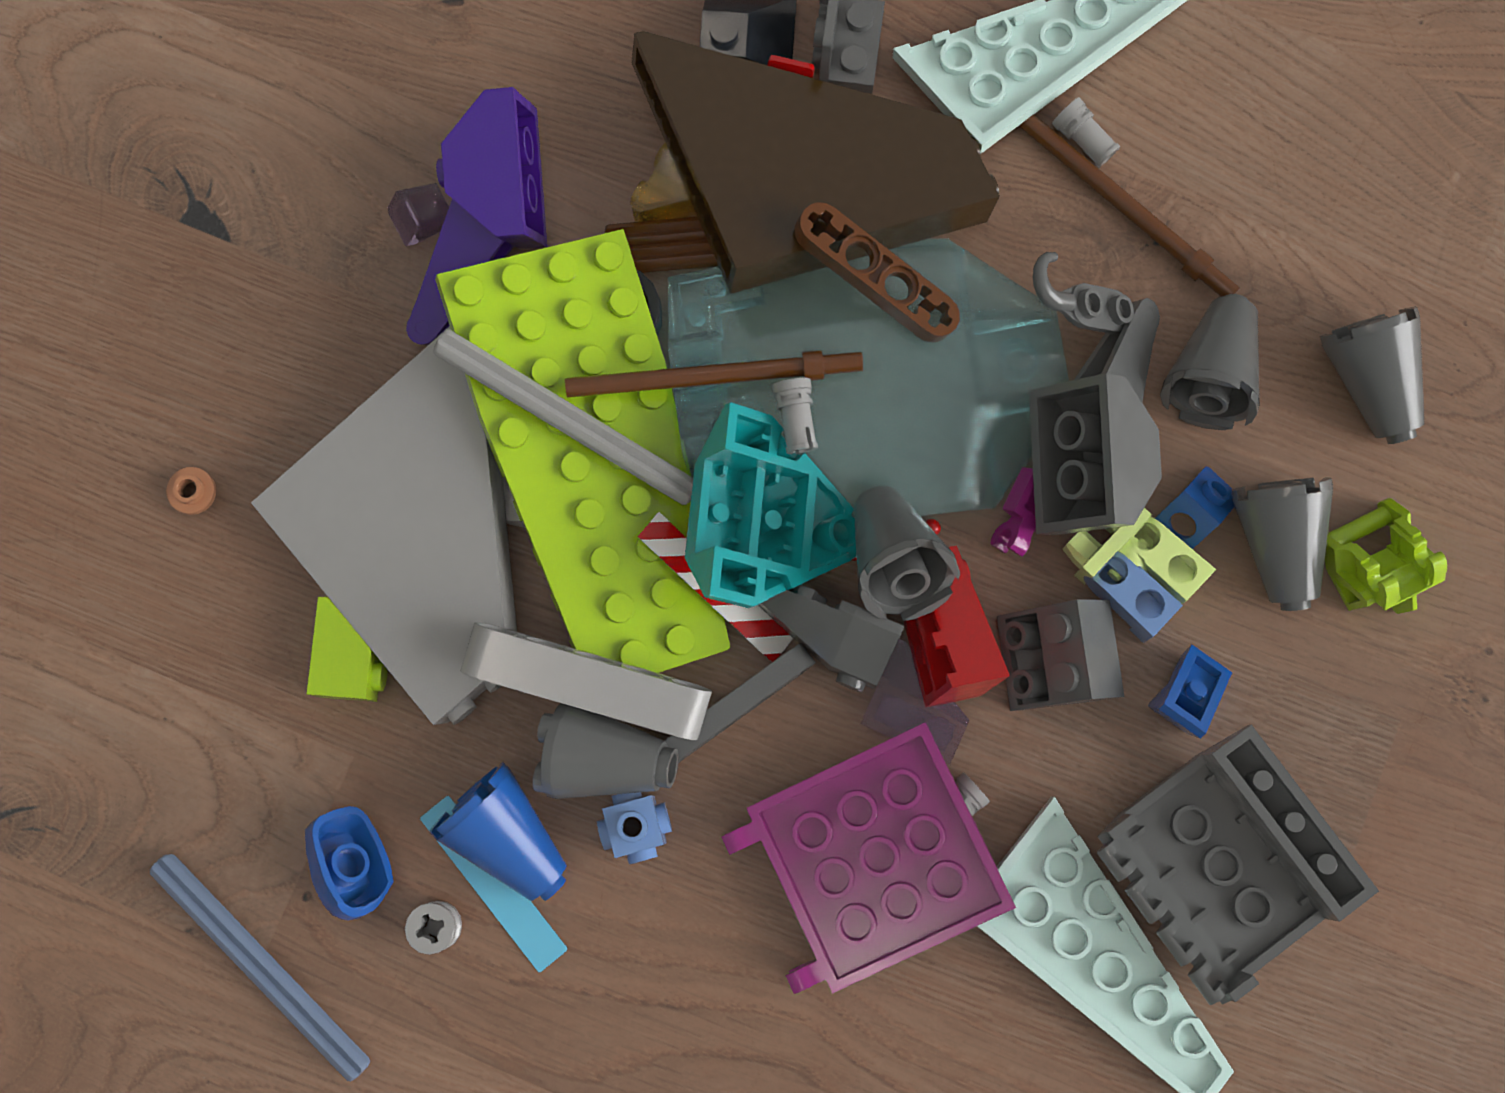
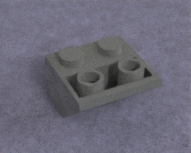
M1072 600L997 616L1002 657L1010 674L1006 678L1010 711L1125 697L1110 600Z

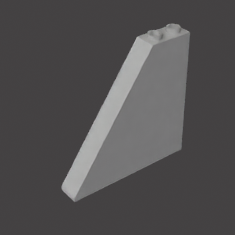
M440 334L251 503L433 725L451 721L453 725H456L476 709L477 706L473 701L486 689L492 693L501 687L497 684L470 677L460 671L474 622L487 623L516 632L517 625L502 475L479 421L465 373L439 358L433 352L434 346L441 336Z

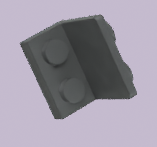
M819 0L820 8L819 16L816 19L812 64L815 66V69H820L819 80L872 94L885 1Z

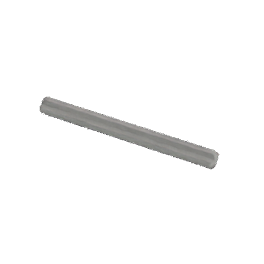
M445 330L437 340L433 352L439 358L680 504L686 505L691 501L693 478L455 332Z

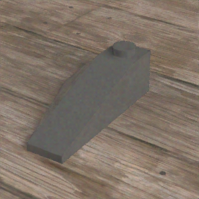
M803 585L786 590L758 604L799 644L802 643L806 650L828 670L837 673V683L860 693L863 692L865 686L874 689L878 685L904 626L889 619L878 618L868 610L843 600L841 604H836L835 608L826 605V598L819 595L816 590Z

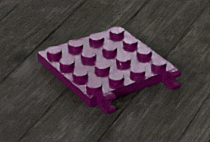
M926 722L747 807L746 809L752 822L721 837L729 855L760 840L762 841L816 959L789 970V973L785 975L794 994L824 980L827 981L833 994L1016 908Z

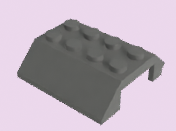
M1252 724L1247 725L1193 757L1121 811L1097 836L1103 846L1096 853L1118 882L1126 877L1131 881L1126 887L1125 892L1148 923L1152 924L1160 920L1162 925L1156 933L1180 966L1192 963L1194 967L1188 973V977L1209 1005L1219 1001L1221 1004L1229 1001L1237 1002L1259 985L1253 974L1324 919L1340 922L1379 892Z

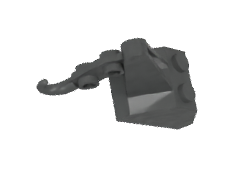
M1045 252L1038 257L1033 268V285L1037 297L1043 305L1061 312L1076 327L1104 332L1105 334L1074 380L1029 390L1036 534L1060 535L1134 525L1162 478L1159 429L1142 403L1153 342L1160 321L1159 310L1155 302L1149 298L1131 302L1128 296L1123 295L1118 290L1087 283L1077 284L1063 291L1055 290L1049 282L1047 268L1050 262L1058 260V254L1056 252Z

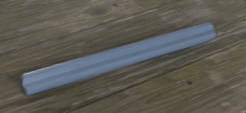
M166 854L158 859L150 868V875L347 1081L351 1082L361 1075L370 1064L369 1057L175 855Z

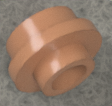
M186 467L180 469L170 478L167 484V499L171 506L181 513L187 515L202 513L214 502L216 497L215 481L209 473L200 468ZM195 482V494L185 498L183 494L185 486L188 483Z

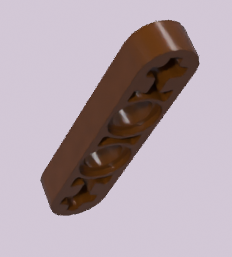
M822 202L810 204L803 210L795 224L794 234L797 242L807 252L913 334L926 342L936 343L944 340L957 328L960 321V312L957 304L947 294L839 210ZM821 219L827 225L824 232L817 237L810 230L813 227V223ZM839 235H844L846 238L836 251L831 250L830 247ZM855 246L864 249L870 259L869 267L863 270L851 267L846 259L847 248ZM894 276L902 279L908 287L907 298L896 300L890 297L885 289L886 278ZM920 294L924 299L918 304V307L913 312H911L908 309V307L918 298ZM937 309L942 313L939 320L941 323L933 327L928 321L931 317L930 313Z

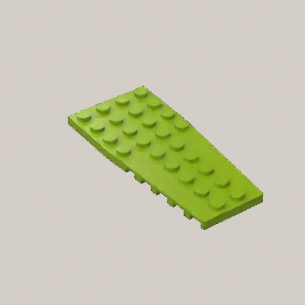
M624 229L436 275L435 280L451 331L692 477L672 388L569 398L566 396L565 378L667 369ZM465 373L479 421L501 475L507 481L514 499L513 504L520 521L524 523L533 545L532 551L538 566H541L552 592L551 598L555 608L560 612L571 640L569 642L571 647L656 673L728 650L730 642L724 617L637 537L655 515L660 512L687 538L691 501L686 505L680 504Z

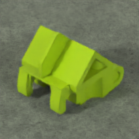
M1392 498L1380 501L1377 509L1328 533L1325 553L1326 570L1348 611L1367 607L1375 602L1384 610L1392 607L1393 611L1397 614L1414 611L1417 609V594L1445 581L1447 572L1445 555L1441 551L1433 553L1427 548V540L1421 535V531L1411 525L1410 511ZM1386 525L1390 527L1391 544L1371 556L1357 543H1352Z

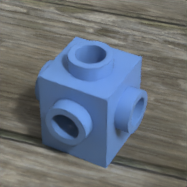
M641 792L611 796L614 806L603 808L604 819L597 821L603 849L608 850L612 848L614 858L627 855L629 864L658 857L656 847L666 844L665 833L672 832L665 802L657 804L654 795L642 797ZM629 817H636L642 823V830L635 837L627 835L623 828L625 820Z

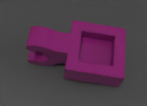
M1021 468L1002 508L1011 517L1008 521L1001 524L992 535L990 545L1002 553H1007L1008 550H1011L1018 556L1023 557L1030 546L1033 532H1036L1033 468Z

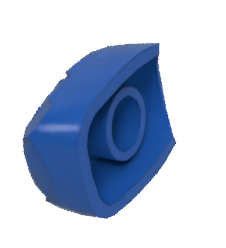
M348 806L319 816L305 829L306 855L311 879L319 899L329 913L341 920L348 921L361 918L375 910L392 886L393 876L388 855L369 817L361 809Z

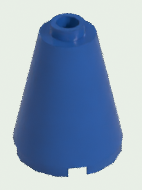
M504 762L499 767L495 766L457 800V805L452 809L453 814L450 816L445 812L429 831L438 842L530 901L535 900L539 896L544 901L548 900L566 882V879L562 876L567 867L565 861L511 769Z

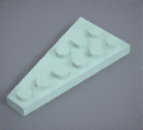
M1036 0L979 19L975 26L952 34H950L949 30L932 35L931 41L910 47L909 43L893 49V59L944 115L962 119L969 135L976 139L981 154L1187 0H1050L1047 2L1045 0Z
M1051 797L997 865L1016 908L977 927L1178 1093H1219L1234 1073L1233 1069L1201 1020L1196 1017L1179 991V986L1154 953L1147 937L1111 882L1106 879L1094 861L1087 845L1081 836L1077 835L1056 798Z

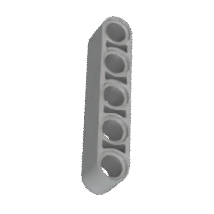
M474 622L460 670L463 674L476 679L689 740H698L712 693L710 689L691 682L481 622Z

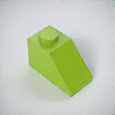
M318 597L306 695L319 698L377 702L378 691H384L386 686L387 668L330 598Z

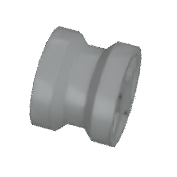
M434 901L420 905L407 918L405 925L406 939L411 947L419 953L429 955L439 953L455 944L459 938L462 929L461 916L457 909L448 902Z

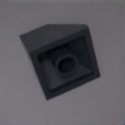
M705 0L702 10L700 47L764 65L768 64L771 55L793 59L797 0Z

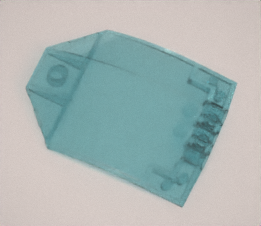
M925 239L889 249L957 304L960 312V321L957 328L944 340L936 343L926 342L917 337L828 267L732 294L729 292L719 266L668 277V352L671 368L802 357V352L822 350L823 355L862 352L863 371L824 375V380L811 381L812 390L810 398L813 400V405L810 406L818 449L805 452L853 508L858 497L866 490L876 486H890L896 489L920 516L995 509L1003 498L1005 491L1021 471V468L1025 467L1032 458L1029 390L1069 381L1057 311L1043 305L1036 295L949 239ZM864 256L847 262L851 267L863 270L869 267L870 259L869 256ZM891 276L886 278L885 289L888 295L896 300L906 299L908 296L906 283L899 277ZM919 294L918 298L908 309L913 312L924 298ZM935 309L930 313L931 317L928 321L933 327L941 323L939 320L942 316V313ZM803 377L673 388L682 453L688 475L692 478L694 477L695 463L725 404L732 402L772 415L783 427L781 411H777L776 404L778 403L773 396L771 385L783 380ZM783 431L781 435L785 438V433Z

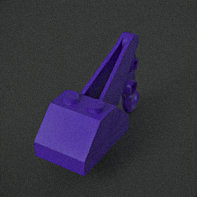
M514 87L484 90L441 143L442 158H439L436 163L437 178L440 186L445 189V193L452 200L417 300L406 325L409 338L417 344L428 346L450 326L435 280L437 274L506 258L514 246L518 249L548 247L537 108Z

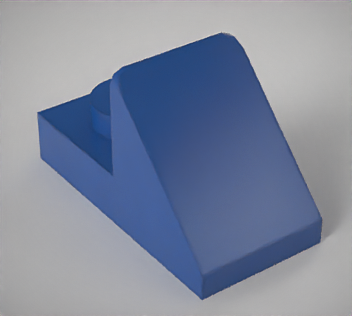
M1191 644L1181 655L1168 684L1149 702L1148 707L1186 734L1201 739L1210 726L1232 672Z

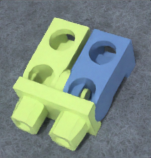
M1145 508L1134 525L1107 528L1106 530L1111 534V537L1103 545L1087 531L1078 532L1063 548L1066 555L1079 568L1074 576L1084 585L1087 584L1092 592L1101 600H1110L1111 608L1131 626L1129 630L1142 643L1153 638L1183 606L1182 604L1216 570L1162 523L1151 517L1152 514Z

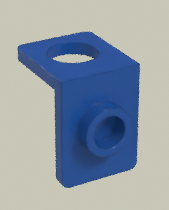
M1206 466L1183 492L1154 519L1162 523L1193 549L1218 527L1234 508L1232 488L1210 467ZM1175 513H1185L1192 517L1196 523V532L1190 536L1177 533L1171 524L1172 515Z

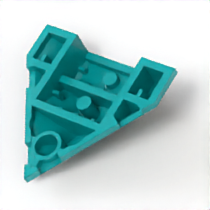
M732 402L725 404L695 463L685 560L705 598L751 608L855 558V520L852 515L854 508L806 453L796 454L795 452L787 454L786 439L781 435L784 428L772 415Z

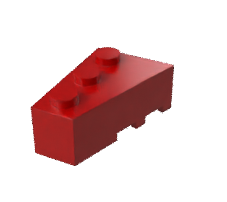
M957 545L949 547L955 555L960 570L959 580L955 576L950 586L953 592L950 598L929 614L912 620H903L925 708L980 697L1010 676L972 584L968 564L962 559Z

